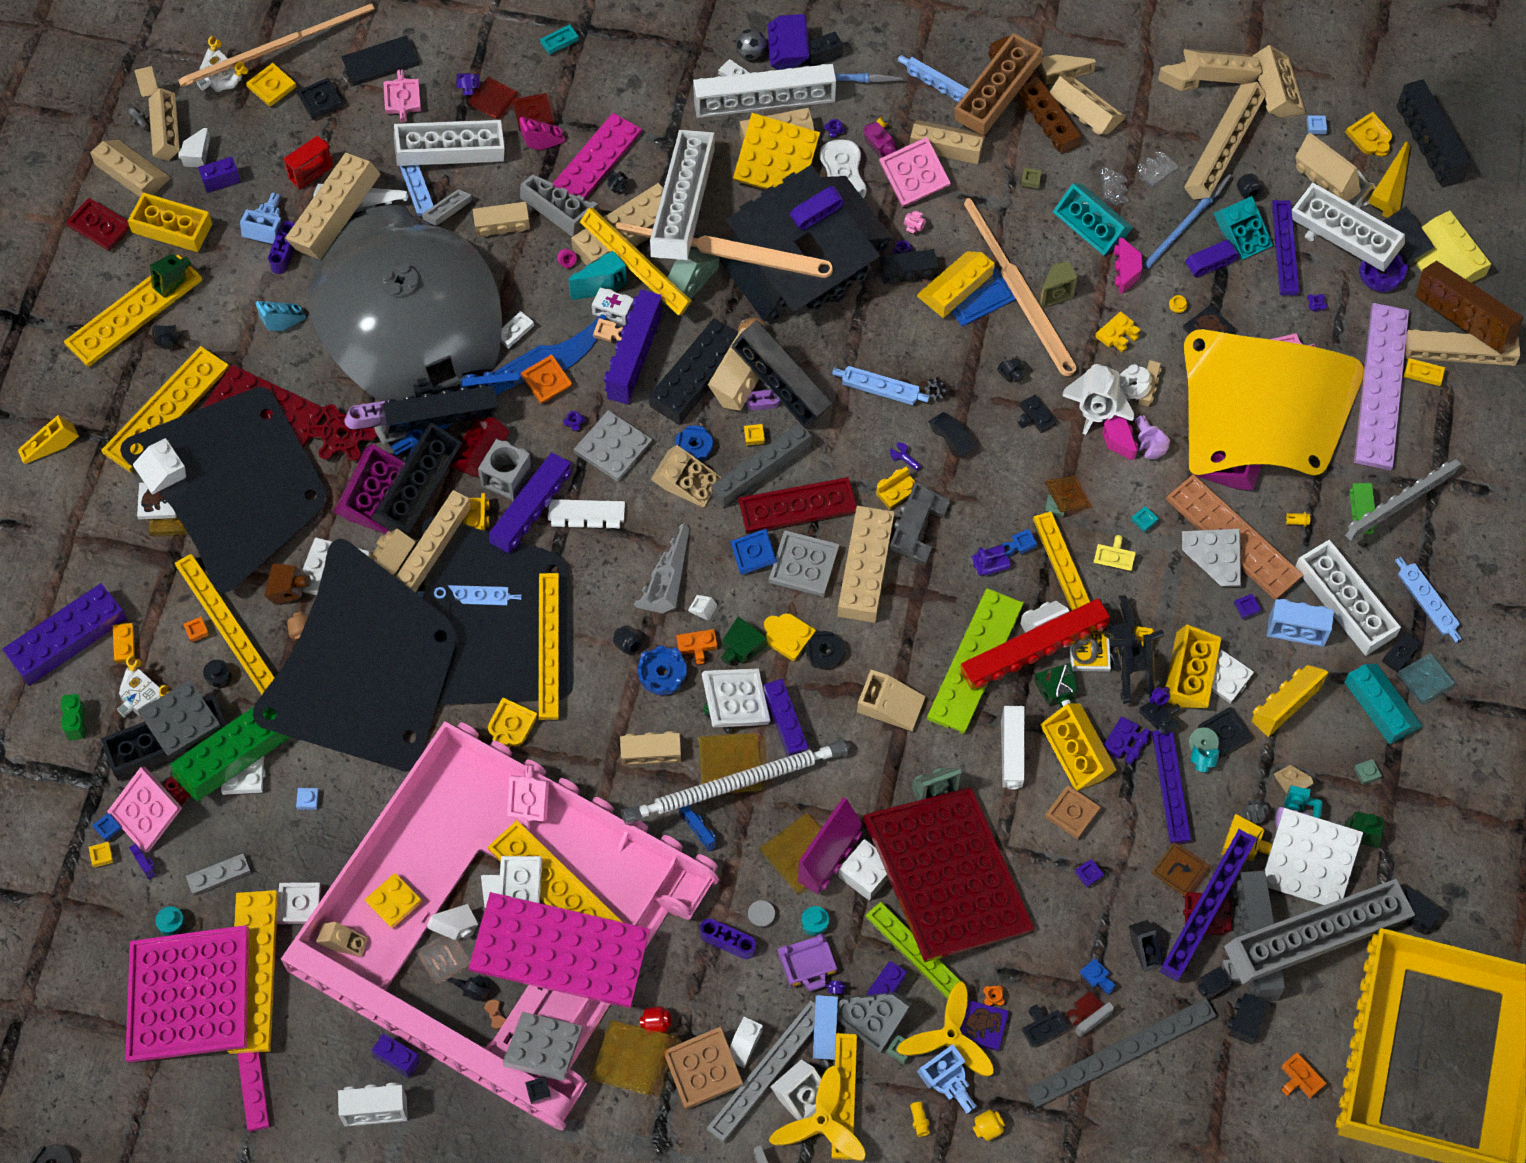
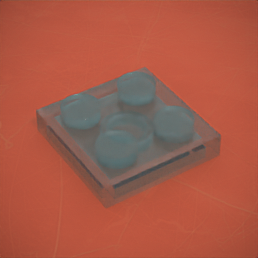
M1431 653L1400 670L1398 673L1399 677L1421 705L1454 685V682Z

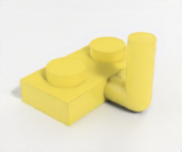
M1121 535L1115 536L1113 547L1097 545L1094 563L1132 570L1135 552L1120 549L1123 539Z

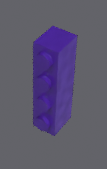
M783 679L764 684L765 699L787 757L806 752L808 745Z

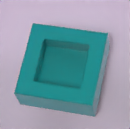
M1144 506L1132 516L1131 521L1145 533L1158 522L1159 518Z

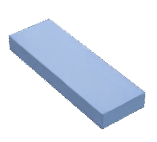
M816 996L813 1059L835 1060L838 997Z

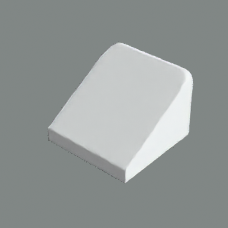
M697 595L688 611L703 619L710 620L717 608V604L712 597Z

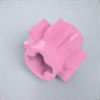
M913 211L912 214L908 213L904 220V225L907 226L906 231L913 234L917 233V231H922L926 219L922 218L923 213Z

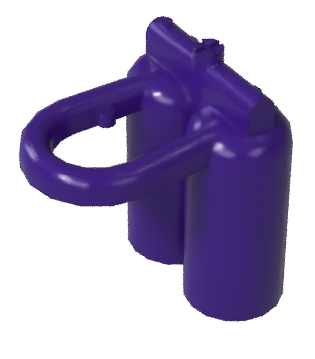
M1002 545L985 550L980 547L976 555L971 556L974 563L973 567L976 568L979 576H988L1011 568L1010 561Z

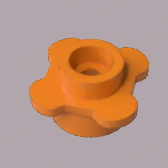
M986 986L983 989L986 998L984 1004L988 1006L993 1004L1002 1006L1004 1004V999L1002 998L1003 988L1001 986Z

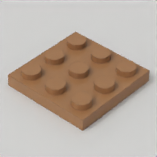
M721 1026L663 1051L686 1110L744 1085Z

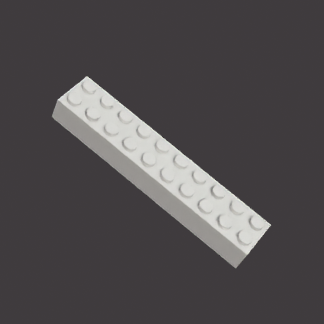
M679 130L650 238L651 257L688 260L715 150L714 132Z

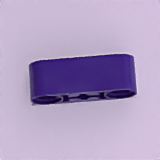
M830 186L795 207L790 212V216L799 229L804 230L840 209L845 201L834 186Z
M285 221L280 225L268 255L271 270L275 274H282L286 271L294 251V247L285 239L295 225L291 221Z
M1224 240L1190 255L1185 260V264L1193 276L1197 278L1234 262L1239 257V253L1230 240Z
M705 919L701 923L700 936L703 941L742 959H750L755 955L756 943L753 937L713 919ZM706 928H713L715 930L712 934L704 932ZM749 944L752 948L746 951L741 946Z

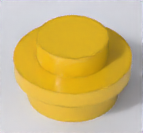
M1176 295L1170 299L1169 308L1175 313H1182L1187 308V301L1183 296Z

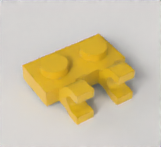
M1120 311L1096 333L1095 337L1107 347L1114 345L1123 353L1127 349L1126 344L1128 340L1122 336L1126 334L1135 342L1140 336L1138 335L1140 329L1134 326V321Z

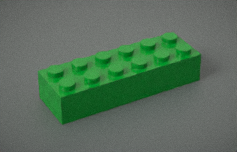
M252 707L172 762L170 766L173 778L198 802L290 737L263 729L257 725L253 717L254 707ZM267 707L263 711V716L267 720H273L277 715L276 710L272 707Z

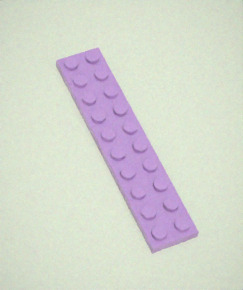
M1373 303L1371 306L1354 463L1390 471L1393 468L1409 310Z

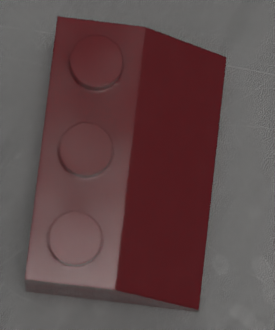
M495 417L474 420L461 440L462 444L449 467L472 477L479 476L478 468L495 440L506 441L510 431Z

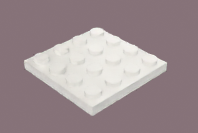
M1283 808L1265 867L1268 888L1322 905L1343 899L1363 832Z

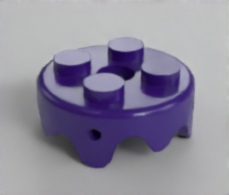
M1397 254L1386 268V274H1380L1377 271L1380 269L1362 260L1359 267V275L1362 282L1370 289L1378 292H1389L1401 285L1407 271V264H1404L1401 255Z

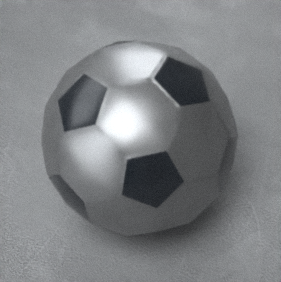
M756 29L744 30L736 39V50L746 60L758 59L766 50L765 37Z

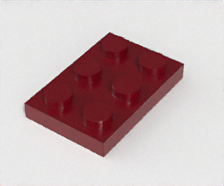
M88 198L66 221L67 227L107 251H110L130 229L126 219L91 198Z

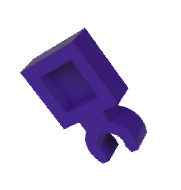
M136 843L130 846L129 849L148 880L156 876L152 870L155 868V865L150 857L146 859Z

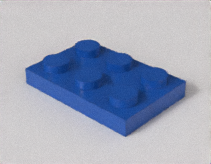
M513 370L502 371V374L495 375V372L484 373V376L476 377V374L465 375V378L461 381V388L469 387L473 389L482 384L493 385L494 387L517 385L519 375L518 372L514 373Z

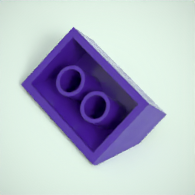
M805 14L778 16L767 24L771 67L777 70L793 69L810 58Z

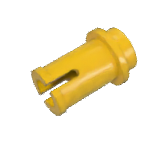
M1306 512L1303 514L1286 513V525H1303V527H1306V525H1310V514H1306Z

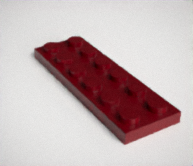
M849 477L738 498L746 534L764 529L770 530L854 514L857 508Z

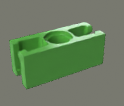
M1353 483L1352 489L1349 491L1353 521H1359L1367 512L1370 511L1372 513L1375 511L1372 483ZM1377 525L1373 526L1363 534H1373L1374 528H1376Z

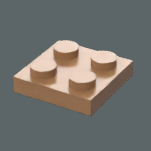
M1067 785L1047 811L1045 818L1078 840L1101 807Z

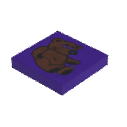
M968 1000L961 1034L975 1042L979 1047L998 1052L1008 1011Z

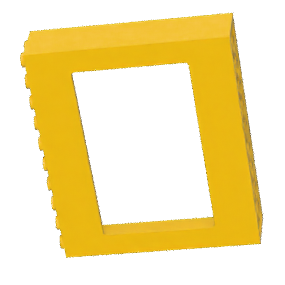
M1380 928L1377 934H1373L1372 940H1369L1367 952L1370 954L1368 959L1365 960L1363 967L1366 975L1365 979L1362 978L1360 990L1363 993L1361 998L1359 997L1356 1009L1359 1010L1358 1017H1355L1353 1029H1356V1032L1351 1037L1349 1048L1352 1049L1351 1056H1348L1346 1068H1349L1348 1075H1345L1342 1085L1345 1088L1344 1095H1341L1339 1107L1342 1108V1111L1336 1119L1337 1135L1443 1163H1525L1526 964ZM1405 970L1497 992L1502 995L1478 1149L1386 1126L1379 1122Z

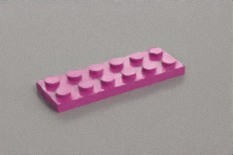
M612 113L553 182V186L567 189L568 193L575 196L580 195L586 200L640 136L642 129Z

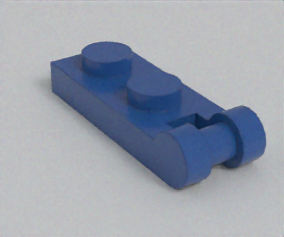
M690 805L679 808V814L708 852L714 849L716 837L710 829L707 830L704 827V821L699 814L695 815L690 809Z

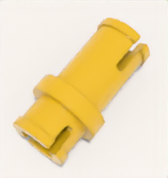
M923 1102L912 1103L910 1108L914 1119L913 1128L916 1129V1135L918 1137L927 1136L930 1134L928 1128L930 1123L926 1119Z

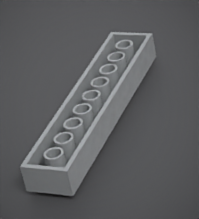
M1397 879L1237 937L1225 945L1224 948L1243 985L1377 934L1380 928L1390 929L1401 925L1414 917L1415 914Z

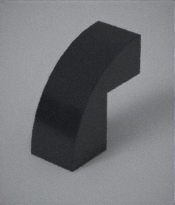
M942 412L928 421L934 434L944 437L952 455L962 456L975 447L968 433L951 415Z

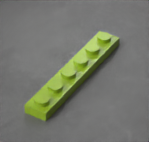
M879 902L866 914V918L948 999L954 985L961 981L939 959L924 962L912 932L884 904Z

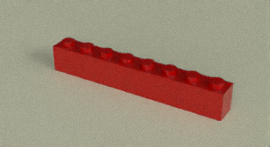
M1099 598L961 663L960 672L971 690L983 688L988 682L1003 678L1006 673L1016 672L1027 663L1033 664L1044 655L1050 656L1061 647L1066 648L1078 639H1085L1096 630H1104L1109 625L1110 616Z

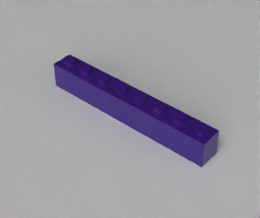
M1238 829L1162 965L1160 973L1178 982L1257 838Z

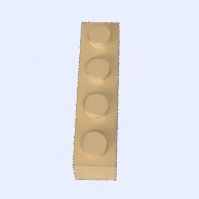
M1149 360L1147 370L1152 377V387L1145 397L1139 399V405L1149 407L1150 403H1153L1154 396L1152 394H1155L1157 388L1155 384H1158L1159 380L1157 375L1160 374L1162 369L1159 362Z

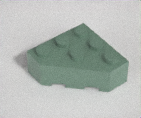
M699 249L691 250L688 260L676 259L668 279L689 299H692L709 278L716 273L719 268L720 258L715 255L701 253ZM662 300V304L665 305L666 307L670 308V307Z

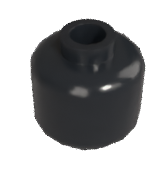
M1251 173L1243 175L1238 180L1237 189L1244 199L1251 196L1253 199H1257L1263 191V185L1259 178Z
M622 626L614 632L613 643L623 653L631 654L640 649L642 637L631 626Z

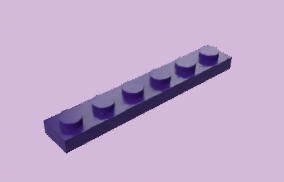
M1273 200L1271 205L1279 295H1298L1299 286L1291 201Z
M1156 730L1152 732L1169 843H1190L1191 838L1173 731L1163 735Z

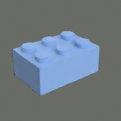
M1276 599L1269 615L1266 636L1324 647L1332 630L1334 610L1328 609L1325 606L1316 607L1310 606L1307 603H1294L1287 599Z

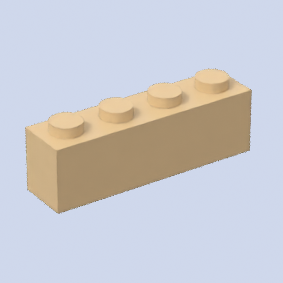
M159 88L149 98L153 157L169 161L180 151L175 93Z

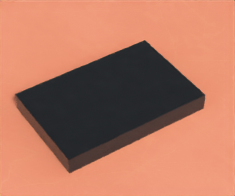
M1407 206L1382 221L1405 234V244L1398 254L1401 255L1403 263L1407 264V267L1435 250V247Z

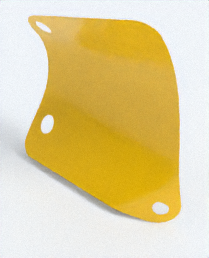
M1205 329L1195 330L1186 337L1184 354L1189 400V470L1193 474H1208L1235 466L1250 464L1284 466L1309 475H1319L1326 470L1363 380L1364 367L1358 359L1308 345L1240 336ZM1198 338L1203 339L1205 342L1203 351H1196L1193 348V342ZM1224 451L1226 453L1224 460L1218 463L1211 461L1213 453ZM1315 455L1320 460L1318 468L1310 465L1309 456Z

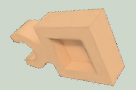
M599 318L593 337L611 342L612 338L621 341L622 337L619 335L622 333L623 327L616 329V323Z

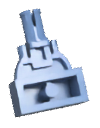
M271 193L268 202L264 203V208L263 204H261L254 211L246 209L240 221L242 237L270 244L274 243L281 225V217H279L281 211L277 208L282 199L280 194L277 193L275 196V193Z
M952 1044L922 1066L917 1073L928 1088L933 1087L936 1091L945 1094L949 1100L953 1097L956 1098L967 1114L977 1105L965 1089L969 1086L965 1080V1071L962 1066L965 1060Z

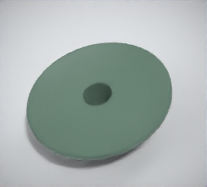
M1198 728L1191 734L1189 746L1191 750L1194 744L1198 749L1210 750L1218 748L1219 740L1213 730Z

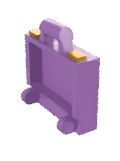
M819 934L814 938L789 946L784 945L778 949V955L790 988L804 984L808 991L817 990L825 987L826 976L837 973V967L824 934ZM821 978V980H817V981H814V982L809 983L810 981H813V980H816V979Z

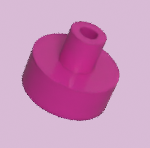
M567 248L562 249L557 255L558 263L565 268L572 267L577 259L576 254Z

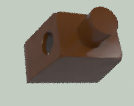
M272 564L264 597L275 605L299 599L302 596L303 588L311 585V578L295 565Z

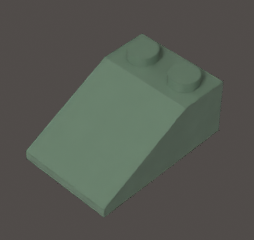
M951 767L945 769L938 768L932 774L926 776L922 774L912 780L911 788L917 801L957 791L961 771Z

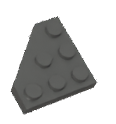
M897 992L844 997L837 1005V1021L854 1034H857L860 1039L878 1053H881L912 1004Z

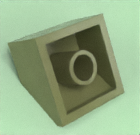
M1069 261L1058 262L1051 266L1042 287L1039 304L1041 308L1074 297L1077 276Z

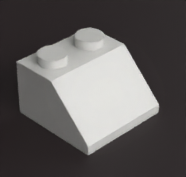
M166 438L148 446L133 464V467L151 494L186 478L185 466Z
M1058 601L1046 602L1034 611H1026L1022 616L1020 624L1026 633L1068 613L1069 610Z
M800 1060L771 1086V1089L786 1109L797 1120L811 1117L816 1112V1096L821 1078L814 1067Z

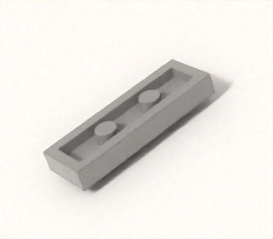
M460 189L456 190L422 214L423 220L437 226L470 203L472 195Z
M242 853L187 875L186 878L193 896H196L251 874V871Z

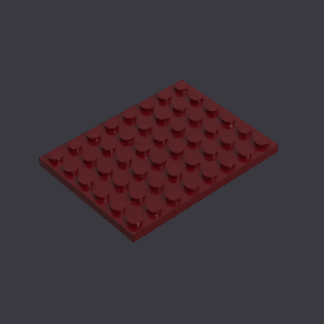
M971 787L864 815L865 824L924 962L1027 934L1034 930V926Z

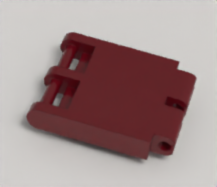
M1183 892V898H1185V909L1183 910L1185 924L1203 893ZM1189 899H1191V909H1189ZM1223 899L1204 934L1223 935L1224 932L1231 931V916L1224 915L1231 913V899Z

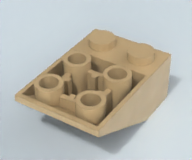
M676 445L667 451L651 480L664 490L704 507L712 495L711 485L722 477Z
M870 670L858 701L857 713L913 731L925 696L889 675Z

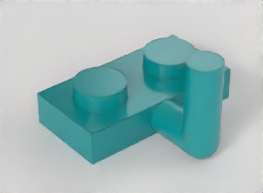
M1291 785L1284 799L1283 807L1303 812L1305 805L1314 806L1312 817L1320 819L1323 802L1320 799L1310 797L1311 789Z

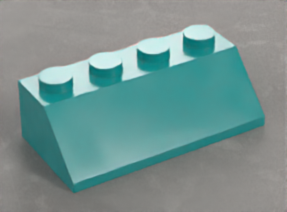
M1072 183L1053 210L1056 216L1103 256L1110 253L1114 246L1118 245L1119 238L1125 239L1133 228L1082 183Z
M1377 663L1364 664L1348 674L1344 683L1389 745L1423 726Z

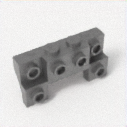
M915 482L907 504L903 503L901 507V519H897L895 522L894 530L896 531L890 544V551L908 556L907 560L926 565L932 546L919 541L929 513L944 518L950 499L935 493L926 485Z

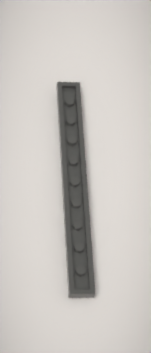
M1205 998L1026 1088L1025 1092L1034 1108L1037 1109L1215 1019L1216 1014Z

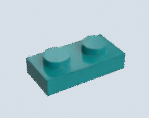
M569 24L541 38L540 44L550 55L579 41V37Z

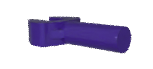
M897 442L896 447L901 451L899 453L890 448V456L895 462L902 459L916 471L921 468V465L907 454L908 446L906 444Z

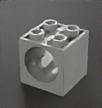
M496 439L478 468L481 487L514 501L532 473L530 454L525 449L513 447L507 441ZM505 465L516 467L510 472L497 471L498 468Z

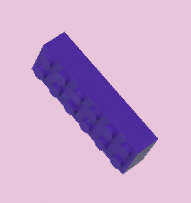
M640 289L639 295L634 297V308L628 313L627 326H623L621 333L622 339L621 341L618 340L616 344V355L611 357V368L609 371H606L604 376L607 399L628 405L663 314L662 295Z
M100 583L2 648V650L27 685L30 686L113 630V625L122 624L127 618L121 607L103 584Z

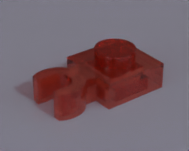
M1089 991L1074 1003L1077 1009L1069 1010L1066 1018L1068 1019L1072 1015L1076 1016L1077 1020L1073 1023V1026L1076 1027L1080 1024L1083 1016L1087 1019L1102 1008L1103 1005Z

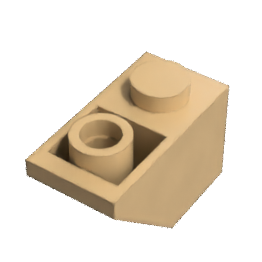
M1186 62L1166 65L1160 68L1159 81L1180 91L1198 88L1199 80L1190 79Z
M338 922L322 923L316 943L332 951L362 957L368 938Z

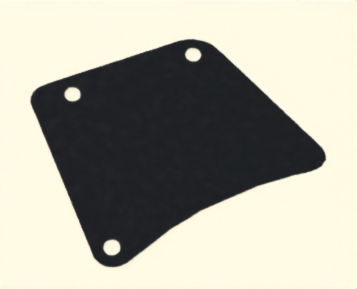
M254 387L130 436L123 441L120 448L124 460L133 467L135 461L148 446L162 439H167L185 466L186 478L158 492L173 508L196 545L212 585L216 590L223 593L235 589L314 517L324 505L325 489L276 398L269 389L264 387ZM263 409H269L272 411L273 416L266 420L261 418L260 412ZM136 443L141 444L143 451L140 454H133L130 451V447ZM307 490L316 491V499L307 500L304 496Z
M436 516L428 517L423 522L422 536ZM464 524L459 525L425 577L424 600L436 609H438V601L450 602L449 619H451L450 622L453 625L456 636L455 647L437 705L500 702L502 698L512 702L539 701V573H547V567L552 564L559 568V663L562 665V670L559 672V700L566 698L571 693L573 675L569 572L567 565L560 556L523 542H519L516 548H512L507 553L489 543V532ZM448 585L508 587V593L510 595L521 594V600L509 599L507 600V605L462 604L460 600L455 599L453 591ZM442 587L445 589L446 596L443 599L435 597L434 591L436 588ZM439 590L436 594L442 596L444 592ZM437 630L434 638L437 642L442 643L446 641L447 633L443 630Z
M336 539L327 550L317 596L300 638L282 669L256 702L253 708L254 720L257 725L266 730L401 771H410L422 754L453 654L456 640L453 625L440 611L351 542L345 539ZM437 630L445 631L447 633L446 641L442 643L437 642L434 638L435 632ZM267 707H272L277 712L273 720H267L263 716V711ZM408 730L413 731L416 735L415 741L413 743H406L403 740L404 732Z

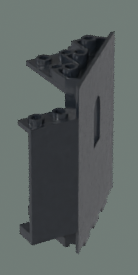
M809 165L797 174L793 172L783 178V183L775 188L772 185L760 193V198H757L754 202L749 200L739 207L740 211L726 219L735 232L730 241L802 256L804 255L795 244V241L810 233L825 254L824 260L829 261L832 265V274L827 278H821L719 256L720 262L763 321L779 319L782 311L787 306L790 307L792 312H796L802 307L808 311L820 309L823 303L841 301L847 290L852 287L853 282H861L866 278V274L871 269L870 263L880 256L877 251H883L888 247V243L893 237L846 176L820 177L814 167ZM834 186L844 199V205L807 229L800 230L790 216V212L826 188ZM822 265L818 271L820 273H827L830 267Z

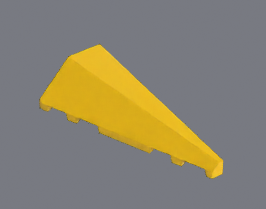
M1407 141L1368 201L1369 204L1382 210V216L1386 218L1398 212L1401 208L1410 145Z

